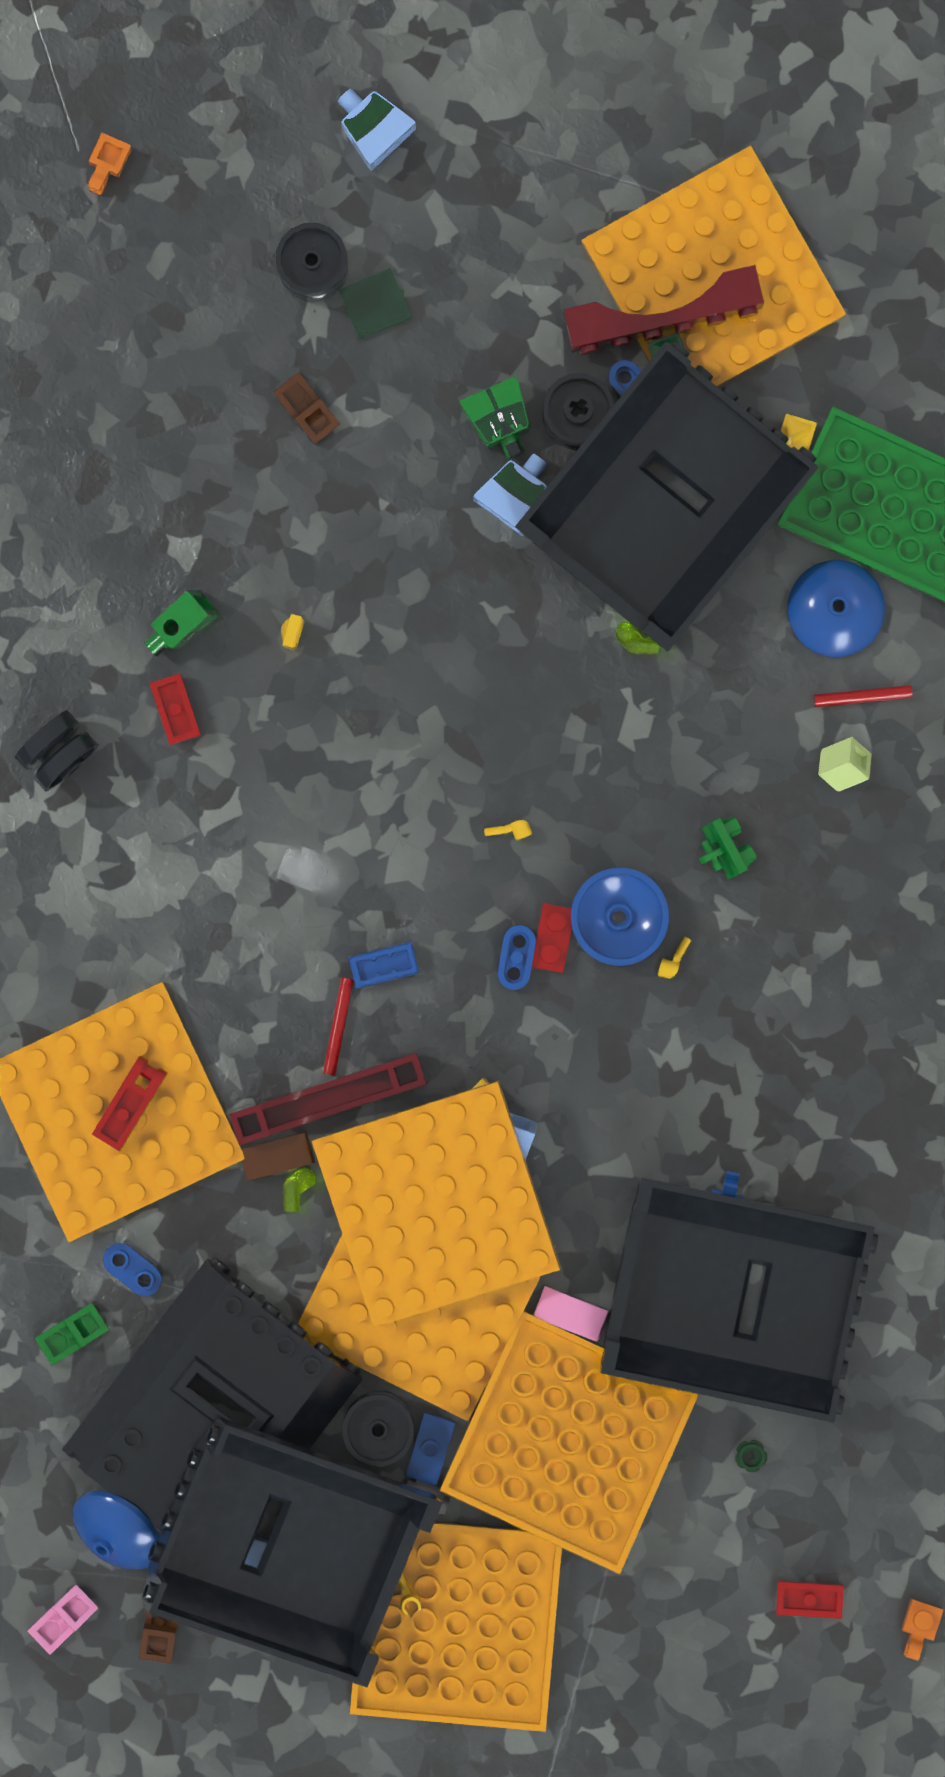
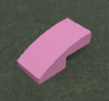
M544 1286L533 1316L599 1342L610 1311L551 1287Z
M75 1585L27 1632L51 1655L98 1607Z

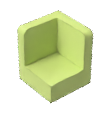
M853 737L847 738L821 750L818 775L836 791H842L869 780L872 754Z

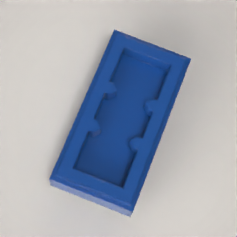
M412 941L348 957L356 989L419 973Z
M424 1412L405 1476L437 1485L456 1423L455 1421Z

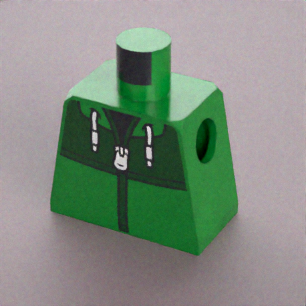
M516 376L459 401L462 412L487 449L501 444L508 460L525 453L519 435L528 432L530 426Z
M187 590L152 622L151 626L156 632L144 643L156 657L168 647L180 649L220 616V613L200 590ZM175 621L179 626V630L177 633L173 629V624Z

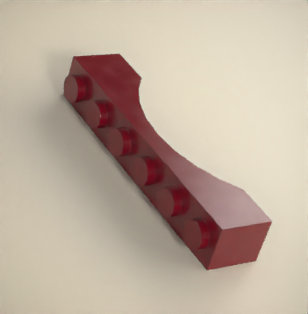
M752 265L723 272L714 285L699 298L683 307L668 312L649 315L628 314L610 309L598 302L564 309L563 316L572 353L580 351V355H588L598 352L599 346L611 344L612 348L623 347L631 344L630 339L643 336L644 341L662 337V332L675 329L676 333H683L695 329L694 324L707 322V326L718 325L726 322V317L738 314L740 319L752 317L758 314V309H762L764 299L756 266Z
M414 1053L230 1113L229 1116L238 1144L242 1145L426 1085L427 1082L418 1054Z

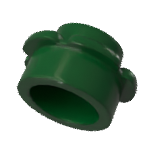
M756 1440L740 1443L736 1449L738 1453L735 1456L737 1465L740 1468H745L747 1472L759 1471L760 1467L767 1462V1452L763 1450L764 1446ZM749 1453L754 1454L753 1459L748 1458Z

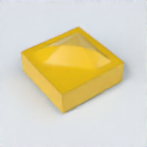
M785 414L781 432L789 438L786 444L798 450L803 446L809 451L817 423Z
M291 614L290 618L282 625L281 637L284 648L293 651L297 650L305 622L303 617Z

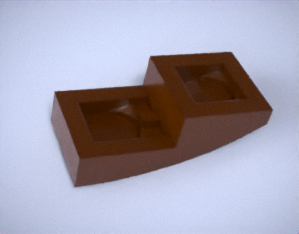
M299 372L295 373L273 391L276 398L314 444L340 425L335 416L315 394Z
M307 1131L241 1149L244 1155L242 1163L247 1181L315 1163Z
M146 1610L139 1659L171 1664L178 1623L150 1614Z

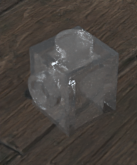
M303 846L300 852L286 848L276 879L314 892L316 886L322 888L328 869L323 868L325 861L318 859L320 856L319 852Z

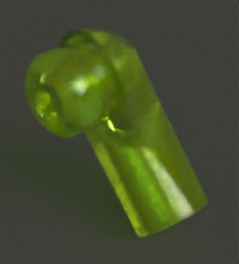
M622 622L617 626L616 638L628 653L660 654V646L650 638H643L631 623Z
M308 1168L298 1169L285 1180L283 1185L284 1212L300 1211V1194L307 1188L312 1187L317 1179L316 1174Z

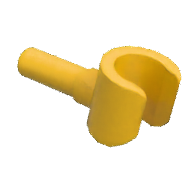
M518 820L505 826L484 828L485 836L513 832L516 841L532 835L529 823L525 820Z
M683 938L672 961L662 958L658 976L668 979L675 977L681 958L691 942L689 938Z
M402 1572L398 1582L402 1594L401 1607L403 1613L409 1615L405 1604L411 1600L415 1601L420 1611L421 1603L419 1596L411 1592Z

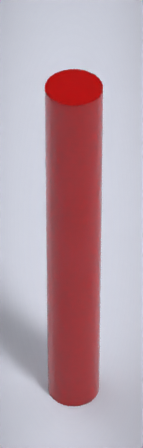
M911 685L816 694L814 695V705L816 708L912 698Z
M341 977L323 1074L336 1075L354 981L352 979Z

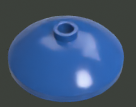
M829 560L810 567L797 579L789 595L787 613L793 633L805 647L822 656L845 657L863 650L875 639L884 621L885 601L879 584L867 570L849 561ZM834 601H841L844 604L842 612L834 611L832 607Z
M629 868L606 869L590 877L578 890L571 908V925L577 942L591 957L609 965H630L650 956L662 943L669 924L667 901L659 886L647 875ZM622 911L625 914L623 923H616L613 920L614 912Z
M91 1491L83 1494L76 1501L72 1516L75 1529L88 1549L101 1560L122 1569L139 1570L148 1568L150 1562L148 1560L149 1550L153 1542L159 1540V1535L146 1515L136 1506L117 1495L103 1491Z

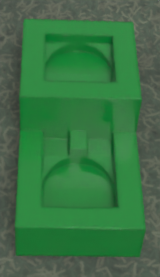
M90 1303L37 1336L34 1340L49 1364L53 1366L109 1331L93 1303Z

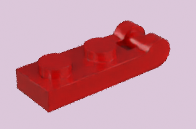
M141 1056L134 1063L91 1134L118 1151H121L168 1074V1072L160 1067L157 1070L148 1065V1060ZM140 1075L150 1081L146 1089L135 1083Z

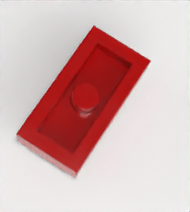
M181 673L149 683L169 745L172 746L201 736Z
M543 903L532 962L533 968L563 973L572 929L571 908Z
M777 1580L776 1615L842 1619L844 1585Z

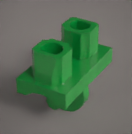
M735 817L725 820L719 818L701 828L707 839L701 843L706 855L698 860L701 865L710 861L716 872L723 869L728 880L748 870L747 866L757 858L752 847L748 844L737 849L731 838L741 833V827Z

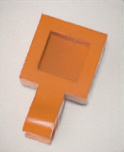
M101 133L88 161L89 165L96 167L88 183L89 191L101 196L109 175L112 174L119 178L132 150L130 144Z
M912 1598L910 1599L901 1628L902 1631L910 1633L903 1655H906L905 1657L918 1661L922 1652L924 1638L934 1641L943 1613L942 1608Z

